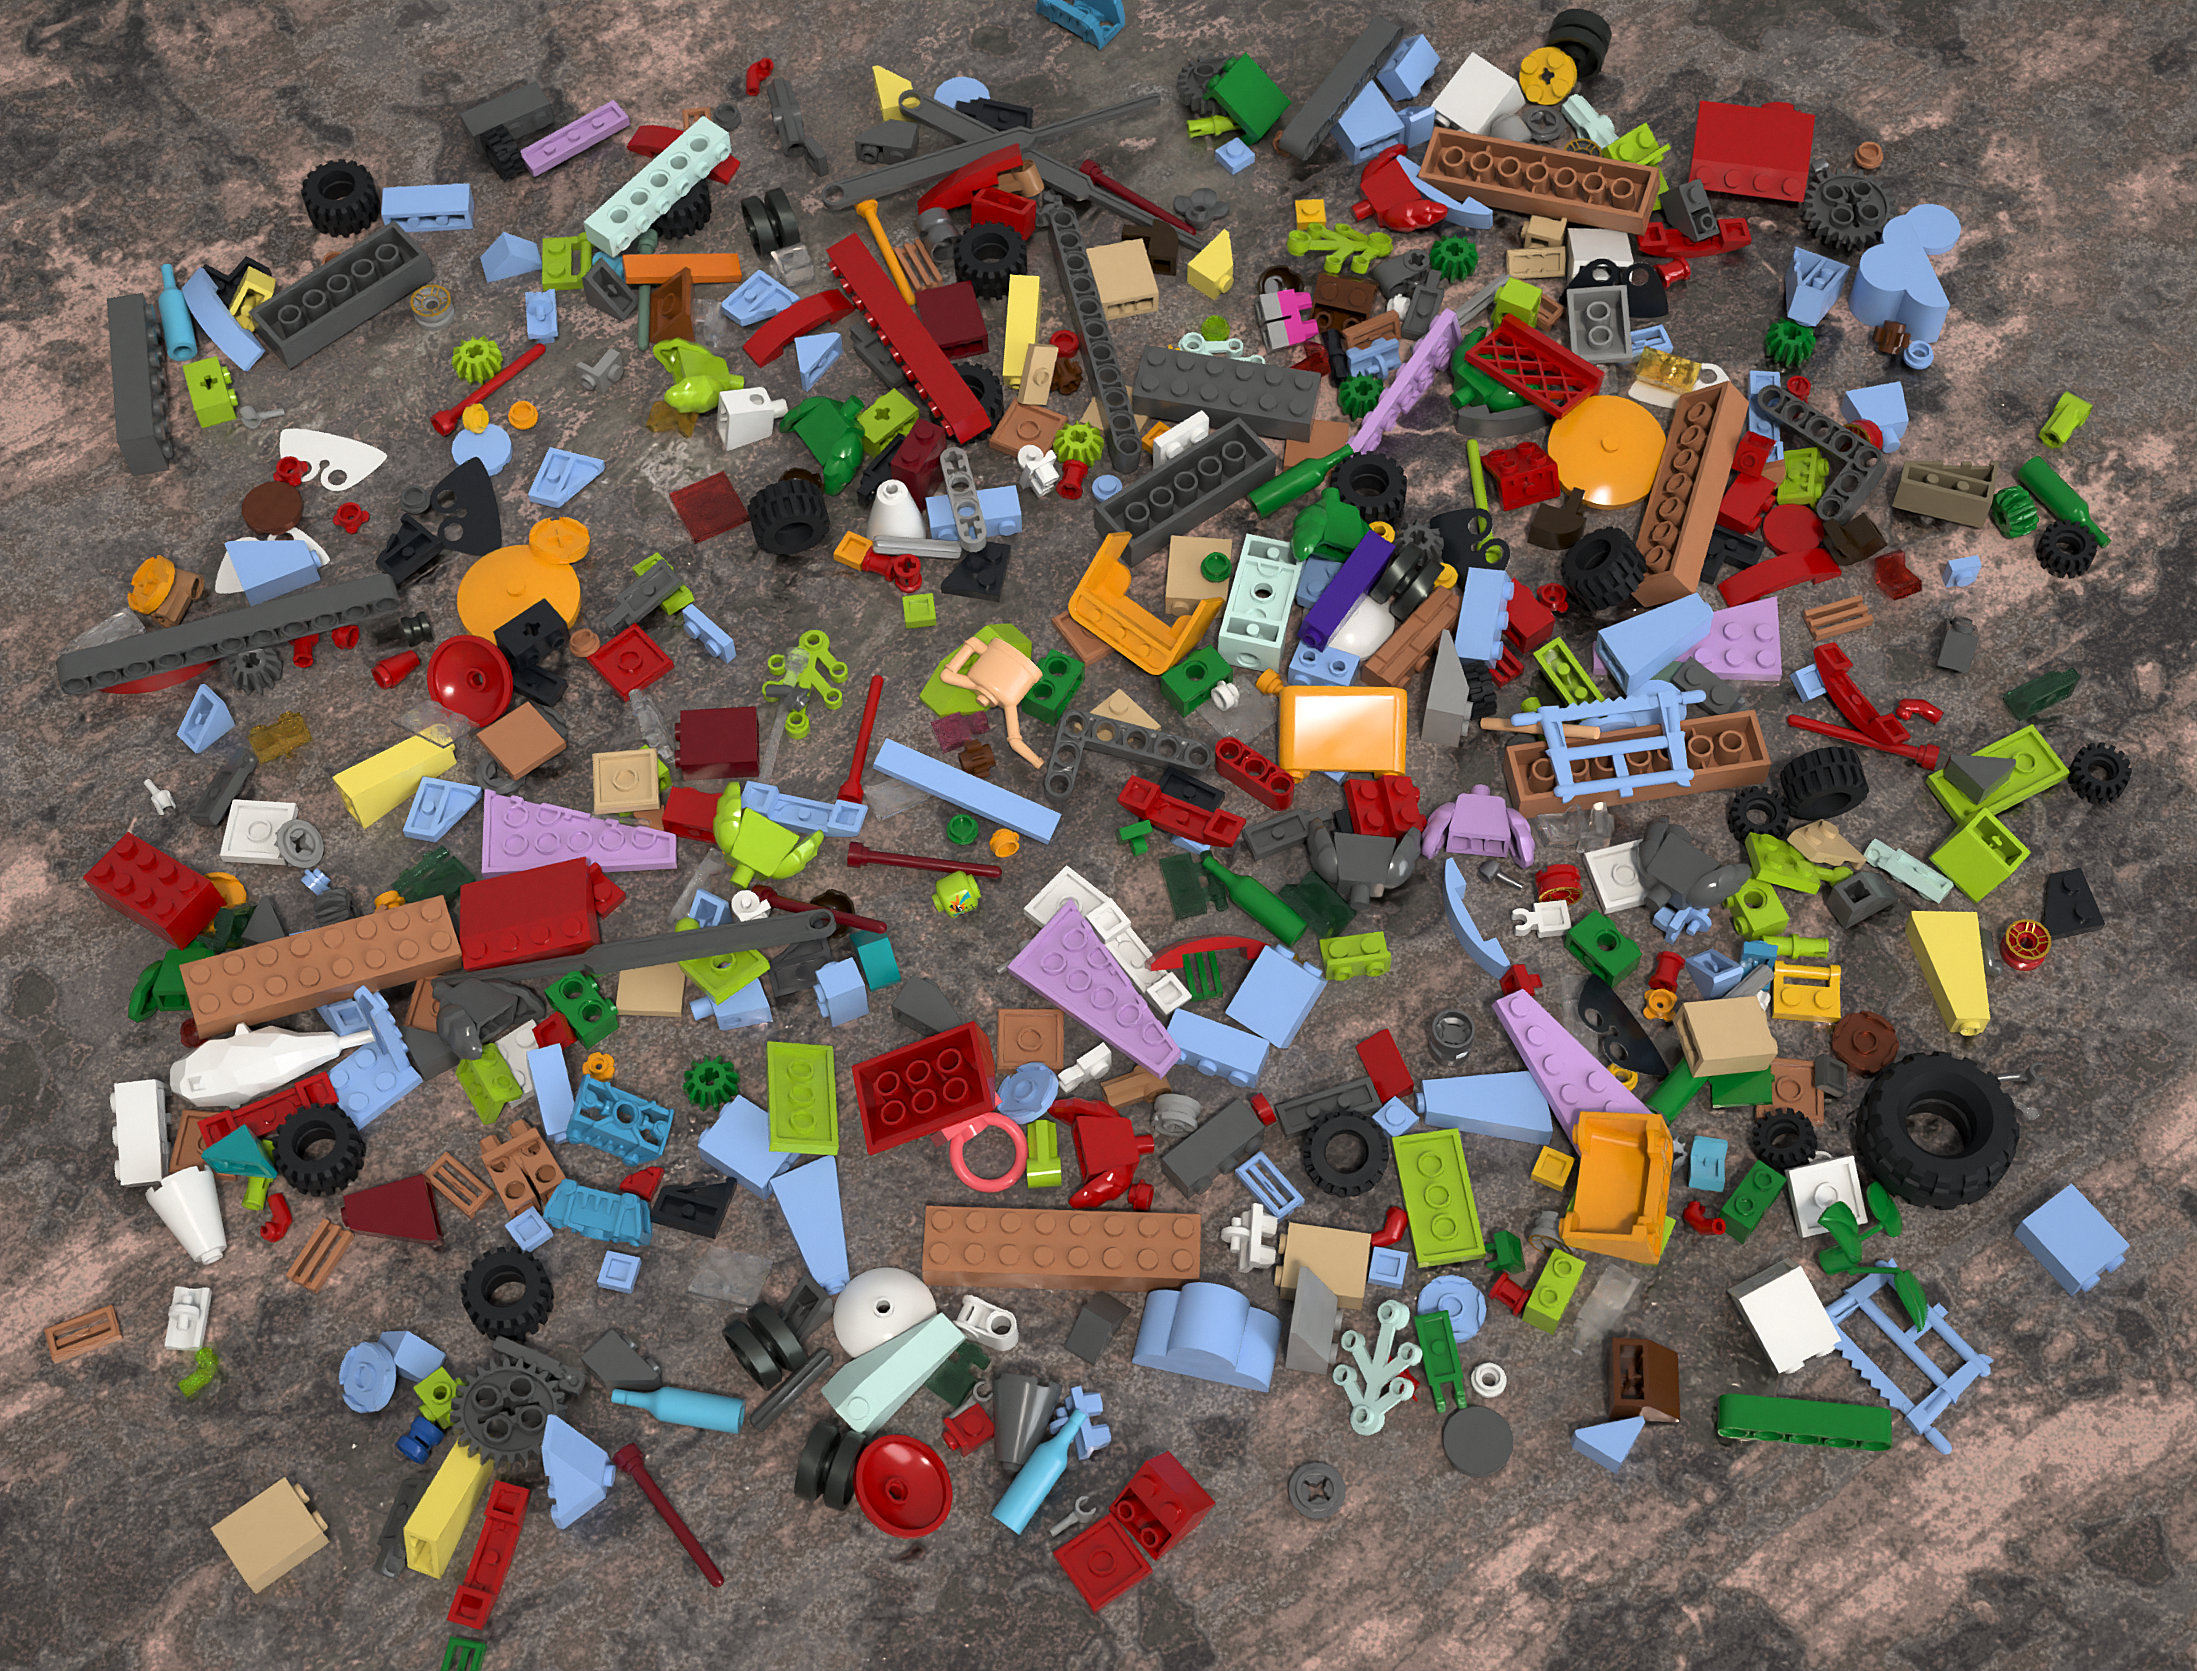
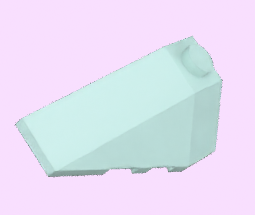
M941 1312L845 1364L820 1391L834 1410L856 1432L867 1435L870 1439L967 1337Z

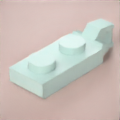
M1876 838L1870 843L1863 855L1873 867L1883 868L1896 881L1907 883L1918 890V893L1923 898L1935 901L1938 904L1949 894L1954 886L1951 880L1900 848L1895 851Z

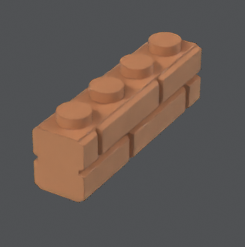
M1438 585L1363 665L1362 681L1370 687H1396L1406 691L1412 682L1411 677L1416 672L1423 673L1430 664V657L1435 651L1438 652L1443 629L1449 630L1450 634L1454 631L1457 632L1463 599L1457 595L1454 596L1444 586Z

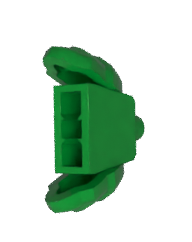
M1479 326L1470 334L1465 335L1461 344L1455 347L1451 358V372L1455 378L1453 385L1455 392L1450 394V401L1457 409H1462L1468 403L1473 407L1486 404L1488 410L1496 413L1534 405L1528 399L1464 360L1466 352L1486 337L1487 327ZM1492 354L1478 355L1483 359H1493ZM1499 355L1500 360H1506L1502 355ZM1502 369L1507 374L1517 375L1516 369ZM1526 384L1532 390H1541L1539 384Z
M851 395L845 403L825 396L805 398L800 405L790 409L779 423L781 433L797 432L824 467V491L827 495L833 497L839 495L847 484L852 481L857 467H859L863 460L864 446L862 438L865 434V429L856 416L865 405L854 395Z
M1334 487L1325 488L1321 491L1322 500L1305 507L1296 516L1292 525L1293 533L1290 540V549L1299 562L1304 561L1310 554L1345 564L1371 527L1360 518L1357 507L1340 502L1339 489Z
M195 937L182 951L170 949L166 952L164 960H157L148 965L141 972L137 979V984L130 994L128 1018L136 1023H140L147 1017H152L158 1008L160 1011L191 1010L179 965L216 956L215 949L207 947L205 939Z

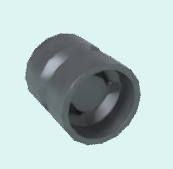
M934 207L924 211L914 223V229L924 244L930 258L937 263H944L954 259V244H957L956 239L961 235L958 229L953 226L954 222L948 212L941 207Z
M1447 1009L1435 1017L1428 1043L1429 1053L1435 1062L1445 1067H1457L1469 1058L1475 1036V1023L1466 1012L1459 1009Z

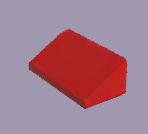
M1388 1028L1379 1031L1356 1045L1355 1049L1368 1076L1372 1080L1381 1104L1387 1103L1394 1096L1399 1099L1413 1093L1414 1082Z

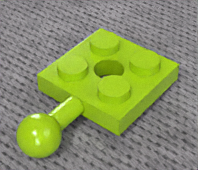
M1749 832L1745 840L1746 849L1757 880L1816 895L1821 886L1820 880L1829 882L1833 888V886L1854 876L1853 871L1845 866H1838L1831 870L1814 865V862L1809 861L1791 843L1776 839L1769 834L1760 835Z
M685 917L676 923L674 932L698 929L700 925L695 919ZM757 949L678 962L680 970L717 1006L771 969L768 959ZM723 962L731 963L725 968H717Z

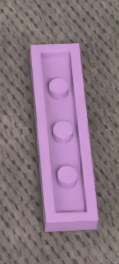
M612 100L521 150V158L525 162L524 166L536 177L629 126V117Z

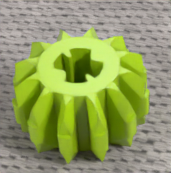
M473 335L470 341L461 339L460 347H453L454 356L451 361L453 369H455L460 380L466 379L469 385H472L475 381L483 385L484 380H490L495 376L494 374L501 372V364L503 363L502 353L499 351L495 341H488L485 335L479 340Z
M1077 419L1074 425L1071 426L1065 423L1063 430H1057L1053 443V451L1057 455L1059 464L1064 463L1066 460L1074 459L1082 461L1090 468H1093L1095 461L1101 460L1104 448V439L1101 437L1099 428H1091L1089 421L1084 425H1080Z

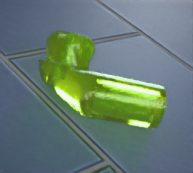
M204 1347L195 1353L194 1359L198 1363L196 1371L177 1383L185 1397H188L212 1381L219 1364L217 1354H213L211 1348Z

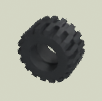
M339 159L338 162L330 160L325 165L320 164L316 166L315 171H310L307 174L308 179L303 180L301 194L309 219L316 229L319 228L321 233L325 235L330 233L331 237H337L338 235L349 237V234L355 233L357 235L361 233L360 230L363 228L367 230L371 226L370 222L376 221L377 213L380 212V201L372 175L362 164L358 166L356 161L346 162L345 159Z
M705 178L697 182L687 195L681 197V200L676 201L667 213L661 215L650 225L649 228L655 230L658 233V237L664 235L665 239L671 240L672 237L684 239L683 236L695 235V230L701 231L704 228V223H708L712 207L708 184Z
M985 221L983 225L980 223L973 224L972 229L967 227L963 230V235L957 237V244H954L955 276L957 277V282L971 280L977 299L979 296L983 297V300L989 301L990 298L1000 300L1003 295L1009 297L1010 275H1027L1025 240H1022L1020 232H1015L1014 227L1010 225L1005 227L1003 222L992 224V221ZM985 259H998V260H1000V261L993 262V263L982 262V261L985 260Z
M963 362L964 365L958 366L955 363L952 365L981 403L992 424L989 428L969 439L968 442L969 444L975 443L976 439L983 441L987 439V434L992 435L996 426H998L1004 416L1002 385H1000V379L997 375L993 376V371L989 368L983 369L981 364L976 363L975 366H972L970 362ZM929 409L931 423L942 427L940 423L943 420L940 416L936 419ZM946 433L947 440L950 441L952 438L956 439V443H960L955 437V435L949 437Z
M1366 451V454L1356 452L1353 458L1349 456L1343 458V462L1338 463L1335 467V472L1332 473L1330 487L1339 489L1340 502L1357 507L1360 518L1368 523V525L1381 521L1394 526L1398 522V517L1401 518L1403 514L1407 491V477L1403 475L1404 470L1401 465L1396 466V460L1392 457L1386 459V454L1383 453L1374 455L1373 451ZM1369 488L1378 491L1380 495L1367 497L1355 491Z
M791 479L770 484L765 489L759 490L756 496L750 499V504L747 507L755 541L760 549H764L768 553L774 552L776 555H788L805 551L807 548L817 545V542L822 541L825 538V534L830 530V520L822 492L816 484L809 483L807 480L798 481V479Z
M1606 527L1603 530L1599 528L1591 534L1584 535L1581 540L1573 544L1572 549L1567 551L1565 554L1566 558L1561 563L1563 568L1560 570L1563 581L1580 603L1590 610H1596L1597 608L1604 610L1608 606L1614 607L1620 601H1625L1632 592L1639 588L1638 584L1643 582L1645 577L1643 574L1647 571L1644 556L1626 532H1623L1618 527L1615 529L1613 527Z
M1834 746L1807 752L1793 759L1780 773V781L1791 815L1796 816L1800 820L1813 821L1839 816L1860 805L1869 793V787L1858 753L1853 749H1848V747Z
M312 1103L310 1109L306 1110L304 1106L297 1108L298 1113L294 1116L289 1113L285 1117L286 1124H279L276 1128L279 1136H273L272 1140L275 1148L272 1150L273 1157L288 1184L293 1189L296 1187L299 1193L304 1195L310 1191L313 1197H320L321 1192H325L327 1196L333 1195L334 1189L340 1187L341 1191L347 1188L346 1182L349 1179L354 1182L358 1177L356 1169L362 1170L364 1162L361 1157H365L364 1142L350 1116H347L345 1111L339 1107L335 1110L333 1105L325 1103L323 1108H320L318 1103ZM321 1139L336 1141L332 1151L324 1158L316 1161L302 1159L305 1150L312 1143Z
M1342 1109L1336 1113L1330 1112L1325 1114V1117L1321 1120L1318 1119L1312 1129L1309 1130L1303 1151L1306 1172L1313 1180V1183L1317 1187L1322 1188L1325 1193L1329 1195L1334 1194L1340 1198H1346L1347 1196L1357 1197L1373 1189L1381 1180L1389 1160V1144L1383 1134V1129L1380 1125L1377 1126L1373 1122V1118L1362 1115L1360 1111L1354 1110L1349 1112L1346 1109ZM1337 1135H1353L1364 1144L1366 1160L1363 1166L1356 1172L1350 1174L1339 1173L1328 1164L1326 1147Z
M498 1247L495 1254L491 1255L490 1250L483 1253L484 1259L482 1261L476 1258L471 1263L473 1271L466 1270L463 1276L466 1283L461 1284L460 1291L463 1295L461 1298L463 1306L477 1330L482 1335L486 1333L489 1339L493 1341L496 1340L497 1336H502L509 1340L512 1337H517L518 1341L526 1339L525 1333L529 1331L532 1335L539 1331L537 1325L539 1323L545 1325L548 1321L546 1312H552L554 1306L551 1301L554 1298V1291L548 1275L538 1258L534 1259L532 1253L527 1250L522 1254L518 1247H511L510 1252H507L505 1247ZM509 1282H519L526 1285L522 1298L515 1304L508 1307H495L489 1304L493 1292L499 1286Z

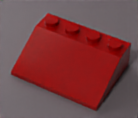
M1700 100L1686 183L1701 178L1705 190L1803 202L1809 172L1815 115Z
M584 856L461 885L459 939L464 970L472 972L584 954L593 945L601 944L587 857Z
M974 1020L851 1066L867 1152L870 1156L995 1110V1064L989 1037Z

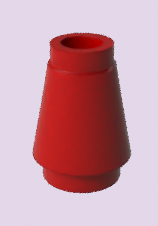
M408 650L376 662V666L371 669V673L380 688L383 690L387 688L394 689L416 667L420 666V661L414 651Z

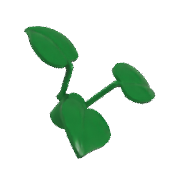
M1873 1182L1867 1188V1199L1873 1214L1878 1219L1877 1224L1859 1235L1857 1220L1848 1205L1842 1201L1829 1205L1821 1214L1817 1223L1826 1228L1834 1236L1838 1244L1820 1250V1263L1829 1276L1846 1270L1850 1276L1858 1273L1893 1274L1897 1293L1913 1319L1917 1333L1924 1329L1928 1304L1926 1294L1915 1275L1910 1270L1902 1272L1898 1267H1857L1858 1262L1862 1261L1861 1242L1883 1228H1885L1891 1238L1899 1236L1902 1231V1218L1896 1203L1879 1182Z

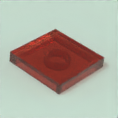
M724 471L669 494L670 501L694 544L750 521L748 512Z

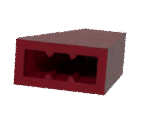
M424 1174L343 1196L345 1207L341 1208L342 1220L346 1227H350L358 1235L432 1246L445 1245L432 1183Z

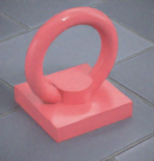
M995 1091V1107H996L997 1105H999V1104H1000L1001 1102H1003V1101L1001 1100V1098L999 1097V1095H998V1094L996 1093V1091ZM988 1112L939 1130L929 1136L936 1147L951 1139L949 1157L955 1174L965 1185L979 1192L995 1193L1010 1188L1021 1178L1027 1167L1026 1158H1029V1149L1025 1134L1017 1123L1000 1113ZM989 1125L997 1126L1006 1131L1012 1138L1016 1150L1015 1161L1011 1169L1005 1175L996 1179H983L974 1175L967 1168L963 1159L964 1143Z

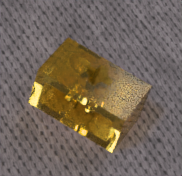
M1644 346L1635 371V380L1682 395L1695 391L1702 372V364Z

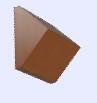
M684 267L650 294L649 341L652 343H658L661 340H671L676 337L689 342L695 341V291L691 269L688 267Z

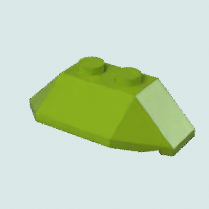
M1012 623L986 625L972 636L978 638L986 645L993 638H999L1031 660L1032 642ZM964 644L940 661L919 695V699L939 718L982 714L991 708L989 705L986 707L981 706L976 701L977 696L973 690L947 684L940 679V674L945 669L944 666L949 664ZM973 653L958 673L967 676V672L980 655Z

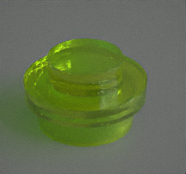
M1213 315L1203 322L1201 335L1206 341H1226L1230 335V326L1222 316Z

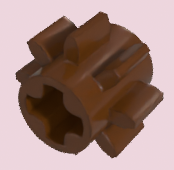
M1884 320L1883 327L1875 326L1872 340L1878 342L1877 350L1899 354L1900 347L1908 348L1911 334L1905 332L1906 325Z
M1065 357L1056 359L1050 386L1051 391L1058 389L1060 394L1067 395L1075 392L1080 387V381H1083L1081 376L1083 371L1078 361L1071 363L1070 359Z
M978 739L963 743L965 750L958 753L962 771L980 779L989 777V769L996 766L990 745H982Z

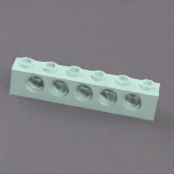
M702 116L584 221L588 241L612 258L627 249L637 236L647 231L657 218L667 213L677 200L687 195L697 182L706 178L717 164L727 159L732 152L729 133Z

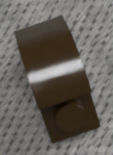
M1159 219L1153 220L1152 227L1123 224L1122 242L1143 239L1153 274L1176 276L1179 238L1177 232L1170 224Z
M1574 487L1564 510L1540 503L1530 527L1527 543L1547 550L1560 551L1573 547L1576 541L1581 540L1587 521L1584 515L1588 504L1583 503L1585 490Z
M1862 513L1844 526L1834 518L1822 524L1828 533L1822 541L1836 564L1840 566H1849L1866 560L1888 545L1874 521L1865 513Z

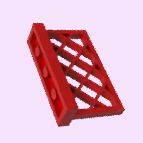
M1511 313L1504 316L1501 325L1468 350L1464 357V360L1559 420L1564 418L1588 397L1597 396L1605 376V372ZM1495 341H1498L1504 346H1496ZM1492 354L1493 359H1483L1478 355ZM1499 355H1512L1513 360H1500ZM1519 355L1528 361H1520ZM1502 369H1516L1517 375L1507 374ZM1523 370H1536L1537 375H1524ZM1543 370L1552 376H1544ZM1526 384H1539L1541 390H1532ZM1547 385H1560L1561 391L1548 390ZM1567 386H1572L1576 391H1568ZM1550 399L1564 400L1565 405L1559 407L1551 402Z

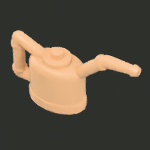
M970 637L968 640H965L964 645L949 664L944 666L945 669L941 672L940 679L944 683L973 690L977 696L976 701L983 707L989 705L994 708L996 706L1003 708L1008 734L1007 742H1009L1015 752L1033 764L1034 768L1040 770L1045 762L1022 741L1016 706L1043 676L1042 671L1023 653L999 638H993L986 645L978 638ZM973 653L980 655L967 672V676L958 673Z

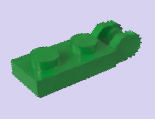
M1448 1310L1414 1316L1413 1319L1419 1346L1422 1350L1428 1386L1432 1387L1437 1413H1444L1446 1407L1440 1385L1453 1382L1456 1405H1458L1459 1409L1467 1408L1462 1384L1464 1377Z

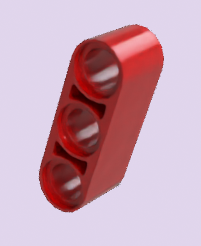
M1225 737L1217 742L1215 746L1214 767L1221 776L1272 810L1284 811L1291 807L1295 781L1288 772L1236 738ZM1231 755L1235 758L1226 759L1223 756ZM1251 772H1257V773H1259L1260 775H1258V776H1252V775H1249V773H1251ZM1276 789H1282V790H1284V791H1286V792H1284V793H1277V792H1275L1274 790H1276Z

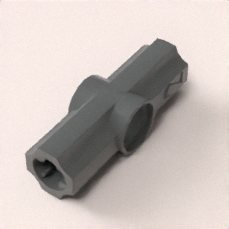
M783 77L773 79L767 85V93L771 104V115L775 132L779 133L784 155H789L791 158L801 157L804 153L803 140L806 137L803 131L804 124L799 102L796 103L790 81L784 80Z

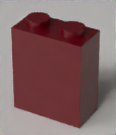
M971 280L914 292L915 311L918 319L949 361L989 353L988 333Z
M918 418L890 462L892 480L901 481L906 485L922 515L926 509V498L933 497L943 481L940 456L947 449L945 428Z
M756 706L680 710V723H675L676 742H680V750H675L676 769H681L684 781L760 777L759 719Z

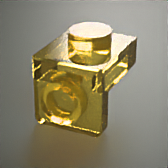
M665 400L654 402L650 410L646 427L652 433L676 429L684 438H689L692 436L698 419V413H679Z

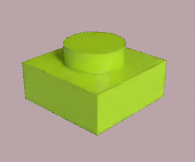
M933 593L902 596L906 629L937 625Z

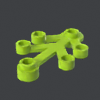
M1312 222L1308 224L1306 232L1301 230L1290 231L1286 242L1288 252L1294 256H1303L1308 250H1336L1333 255L1326 256L1324 262V269L1330 273H1339L1343 261L1354 251H1364L1361 255L1353 257L1350 266L1351 270L1355 273L1364 274L1368 270L1369 263L1375 257L1383 258L1392 253L1393 249L1392 239L1388 235L1381 232H1373L1370 236H1367L1344 223H1337L1334 231H1331L1320 223Z
M820 630L807 631L800 637L798 647L785 655L775 654L768 659L769 671L775 676L783 675L787 671V667L803 658L804 662L801 668L780 681L765 682L762 686L763 698L768 702H776L781 698L767 697V685H789L792 687L798 685L801 688L810 689V692L813 686L824 699L825 706L828 709L836 710L843 704L842 693L839 689L831 688L816 670L817 660L819 659L829 670L830 678L835 683H843L848 679V667L843 662H837L828 651L830 647L829 638L824 632ZM811 642H818L815 645L809 644ZM775 663L783 664L780 667H773ZM837 670L844 671L840 675L834 674V672ZM832 696L838 697L836 701L828 700ZM808 703L799 713L793 710L784 720L786 734L792 739H802L810 732L809 718L806 715ZM794 721H802L800 724H792Z

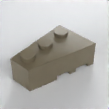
M1904 461L1896 485L1892 507L1983 528L1993 500L1999 462L1990 461L1989 466H1972L1971 461H1962L1961 465H1944L1943 461Z

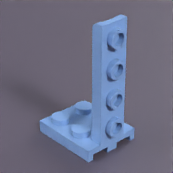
M364 985L355 991L354 997L376 1042L364 1044L327 1072L339 1100V1103L335 1105L344 1110L347 1116H350L358 1131L423 1082L421 1076L410 1065L405 1054L409 1049L401 1039L403 1036L394 1024L396 1023L394 1017L387 1010L389 1005L377 991L371 994Z

